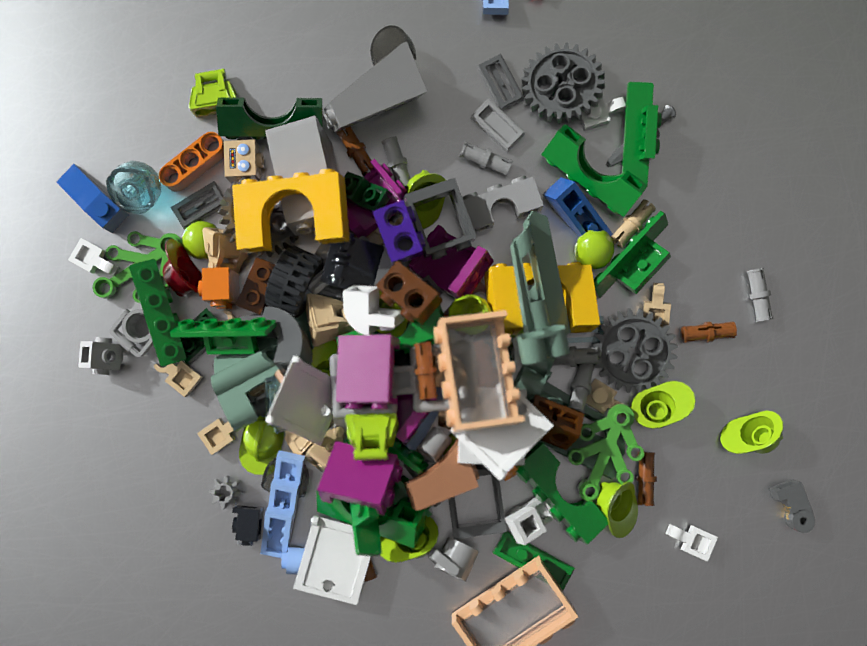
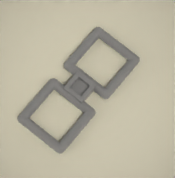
M471 342L451 344L452 355L464 354L468 398H459L460 408H477L479 406L475 346ZM431 345L432 356L441 354L440 345ZM415 347L410 349L411 366L394 367L393 361V398L397 399L396 395L413 394V408L418 413L450 410L448 399L420 400L418 375H415V369H417ZM338 354L330 356L332 411L334 418L345 419L347 414L397 412V405H388L387 410L371 409V406H362L360 410L343 408L342 403L336 402Z

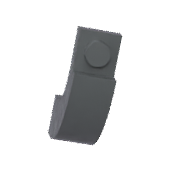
M265 307L263 316L259 314L239 316L241 320H252L258 317H264L266 320H276L277 326L268 335L256 336V338L278 339V347L273 363L284 375H286L293 356H298L303 362L310 366L312 365L313 351L310 339L289 313L279 308Z

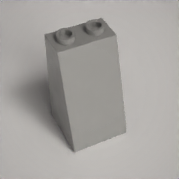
M407 41L400 44L329 102L324 108L325 113L322 114L328 129L332 128L334 133L416 100L427 92Z
M316 116L265 130L275 176L292 178L293 174L300 172L315 175L320 174L319 171L323 169L336 170L332 142ZM290 195L281 200L286 225L295 236L307 235L315 230L313 206L306 196Z

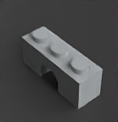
M520 176L513 179L510 185L502 187V184H497L489 187L486 193L478 195L477 192L465 195L463 201L475 233L494 226L491 210L497 204L505 203L510 205L514 209L517 219L529 215L531 211H541L544 205L534 177L526 178V176Z

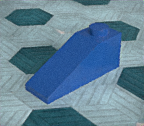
M74 163L56 181L85 213L103 229L111 233L130 215Z
M561 177L542 194L555 212L578 237L589 230H604L610 236L613 235L574 181Z

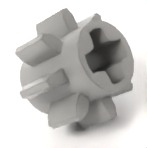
M225 476L223 483L219 479H215L213 482L216 487L208 490V493L213 494L214 497L211 504L221 503V509L223 510L227 508L228 502L233 506L237 505L236 496L243 494L237 488L240 481L230 482V476ZM226 488L227 491L231 492V495L225 498V494L221 493V489Z

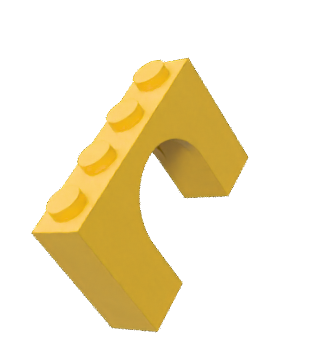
M323 169L319 171L320 174L315 175L300 172L293 174L292 178L270 176L267 178V181L258 182L256 179H245L241 181L242 184L232 185L237 250L244 253L272 250L270 216L275 205L290 195H304L310 200L314 210L315 234L318 242L322 244L349 242L345 178L334 169Z
M581 262L557 265L571 333L592 332L600 325L592 265H582ZM505 263L494 264L484 275L487 303L491 307L492 312L507 311V317L503 320L505 334L517 335L523 329L514 267L507 266ZM523 263L527 286L534 285L535 281L531 263Z

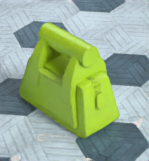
M224 68L195 73L196 86L191 89L189 109L195 117L217 114L216 105L218 97L237 98L235 88L231 82L226 81L227 76ZM218 80L216 83L204 84V82Z
M347 414L345 416L348 430L346 433L351 446L356 448L354 449V460H387L388 447L393 446L399 429L397 414ZM364 447H380V449H364Z

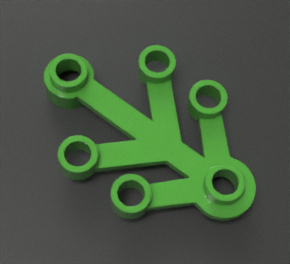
M132 231L127 236V241L131 246L139 248L144 245L156 249L149 254H142L111 245L106 249L105 254L109 260L114 262L124 260L134 262L133 264L150 259H155L157 262L162 259L160 275L163 278V266L168 261L165 251L166 241L172 238L182 246L183 242L178 235L173 233L164 234L159 239ZM139 235V242L134 244L132 242L133 237ZM117 249L118 255L112 258V250ZM129 267L110 279L106 277L96 279L92 286L94 294L104 299L111 298L118 286L132 278ZM167 283L164 285V288H170ZM109 284V292L104 293V285ZM135 289L133 292V299L136 302L140 303L137 291Z
M614 405L608 411L606 418L591 424H582V430L584 428H590L591 430L590 435L587 437L582 436L581 430L580 438L584 441L593 439L597 432L610 429L606 438L579 449L572 448L567 454L571 464L580 465L585 458L599 453L589 478L583 479L578 485V493L586 501H594L599 497L601 490L598 484L610 457L617 471L616 479L620 484L633 482V473L627 469L616 443L621 432L628 447L626 450L627 456L633 461H639L643 458L644 450L637 444L631 429V425L634 422V413L627 405ZM620 413H624L626 416L623 422L617 421V416ZM639 448L638 456H631L632 449ZM575 452L580 453V459L577 461L571 459L572 454ZM623 473H629L628 480L622 481L620 479ZM588 487L595 489L592 495H586L585 491Z

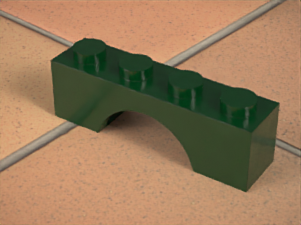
M218 97L216 105L218 136H225L227 139H238L240 137L264 139L266 138L265 130L316 116L323 128L322 98H296L293 107L284 115L265 117L253 111L245 98Z

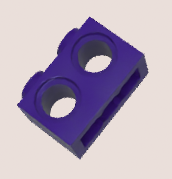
M404 200L372 211L392 265L396 261L403 263L423 255L422 247L426 246L421 231L415 232L412 222L417 220L411 206L406 207ZM399 214L404 219L400 225L393 226L388 222L390 216ZM402 239H409L413 242V247L409 251H401L398 248V243Z

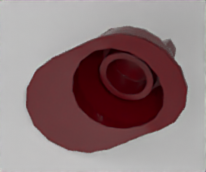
M172 238L168 239L165 243L168 261L163 266L162 272L164 280L180 297L192 291L198 293V282L202 280V273L194 265L183 246Z

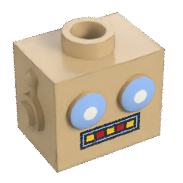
M244 139L224 141V169L227 180L239 183L242 177L250 179L251 175H254L259 181L260 168H264V156L262 152L260 153L257 142Z

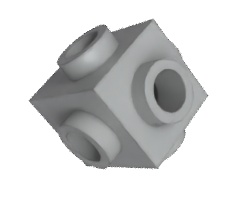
M96 337V342H80L78 368L93 369V374L109 375L110 370H120V365L123 361L122 346L120 344H113L112 338Z

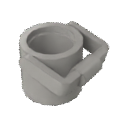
M126 309L110 329V334L117 339V342L136 357L146 355L153 346L142 309L132 311ZM121 325L123 334L118 330ZM135 343L145 344V346L140 350L136 347Z
M448 537L441 553L437 550H431L428 554V559L436 564L435 568L466 582L479 551Z

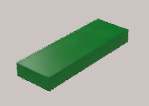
M508 530L502 533L492 552L518 568L540 556L563 591L575 570L573 566L531 543L526 545L518 544L512 533ZM541 572L535 575L536 578L549 584Z

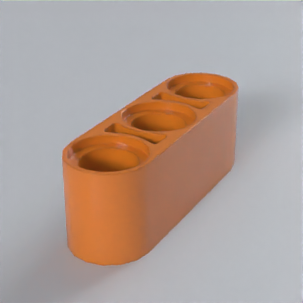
M215 132L203 134L160 169V182L171 191L180 192L224 158V140ZM219 142L216 150L209 151L211 143ZM194 157H198V164L194 167H189V161ZM178 173L176 182L169 183L171 174Z

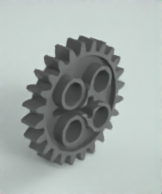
M566 42L564 48L560 49L556 43L553 51L546 46L545 54L542 55L537 52V61L530 59V68H524V75L526 77H522L521 80L524 86L522 87V93L526 95L524 97L525 103L530 104L531 112L538 110L539 118L547 114L548 122H551L554 117H557L558 124H561L563 118H567V121L571 123L572 116L582 120L581 112L584 111L590 115V105L598 107L597 98H603L602 89H605V81L603 80L605 79V72L600 71L602 63L596 62L595 54L588 57V48L579 52L578 44L573 49H569V44ZM558 65H564V66H566V67H564L563 69H556V68H555V67L558 66ZM580 77L586 78L583 82L576 81ZM544 84L550 85L547 89L540 88ZM564 97L572 98L568 102L561 101Z
M251 175L250 179H256V177ZM262 175L258 182L266 181L265 176ZM242 177L239 181V184H242L241 181L245 180L246 178ZM232 185L230 189L227 188L225 191V197L219 203L222 206L218 211V214L223 215L219 224L227 225L223 233L232 234L229 240L230 243L236 241ZM281 200L275 205L270 216L272 250L266 251L268 257H271L275 252L280 255L284 249L289 248L299 238L286 225ZM273 224H277L281 230L276 229ZM264 251L257 252L258 257H261Z
M630 308L627 309V316H623L620 311H617L618 319L616 320L608 316L610 324L608 326L600 324L603 333L594 334L599 339V342L591 344L592 347H600L601 357L598 356V358H601V363H594L595 368L603 367L599 376L604 377L608 375L606 381L608 385L616 381V390H620L625 385L627 393H630L632 386L640 393L642 386L645 385L649 389L653 381L660 385V376L669 378L665 372L666 368H675L669 361L670 359L678 358L677 355L671 353V350L678 348L677 344L670 343L675 338V335L673 333L666 334L670 326L668 324L660 326L663 320L660 316L653 321V312L651 311L644 317L641 308L638 309L636 315H633ZM626 327L634 329V336L629 340H623L620 336L621 331ZM644 329L645 333L637 345L640 353L633 354L627 372H624L623 369L631 357L628 349L629 347L634 348L636 346L639 333ZM657 338L658 346L654 350H647L645 348L647 339ZM620 351L624 355L623 360L617 364L610 362L611 354ZM638 362H646L648 367L644 373L638 374L634 372V367Z

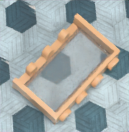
M506 310L440 318L437 327H434L435 343H440L441 354H438V366L440 371H444L446 381L442 382V393L444 399H448L450 410H446L448 427H453V433L519 425L525 421L524 415L519 416L517 401L520 399V393L518 389H514L512 374L515 372L514 361L509 360L507 348L511 344L509 334H505L503 320L507 317Z
M537 556L453 612L452 625L467 646H536L539 643L544 644L553 637V634L561 628L564 630L572 626L578 615L575 607L549 572L540 556Z

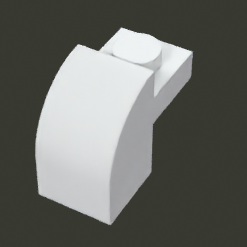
M353 285L343 291L345 317L348 323L361 334L371 335L378 329L393 330L404 321V317L399 313L401 310L379 308V289L377 287Z
M535 497L523 505L515 506L505 515L504 519L518 544L526 545L547 531L544 525L554 520V518L549 513L551 508L546 502L542 503Z

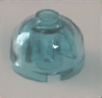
M124 162L117 166L106 180L107 191L111 199L115 203L119 202L125 206L123 210L128 213H146L156 204L161 194V182L157 172L144 162Z

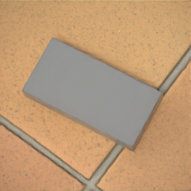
M489 98L471 115V119L506 152L525 135V132Z

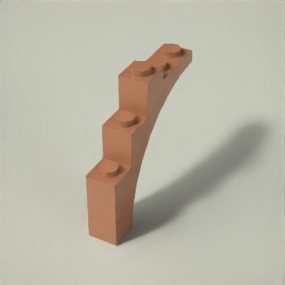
M483 339L473 342L475 346L478 387L495 388L500 381L498 371L493 369L490 361L492 359L491 349L488 344H484ZM456 438L453 445L438 462L424 473L404 482V486L412 508L419 511L479 487L477 483L479 473L474 464L458 463V438Z

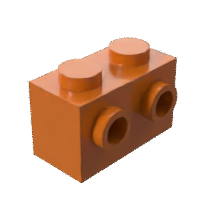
M229 267L202 268V280L198 282L199 296H202L203 301L210 303L211 307H216L218 310L232 309V305H236L240 296L239 274Z

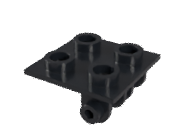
M349 232V242L330 244L320 282L345 290L353 285L374 286L384 246L356 238L351 232Z

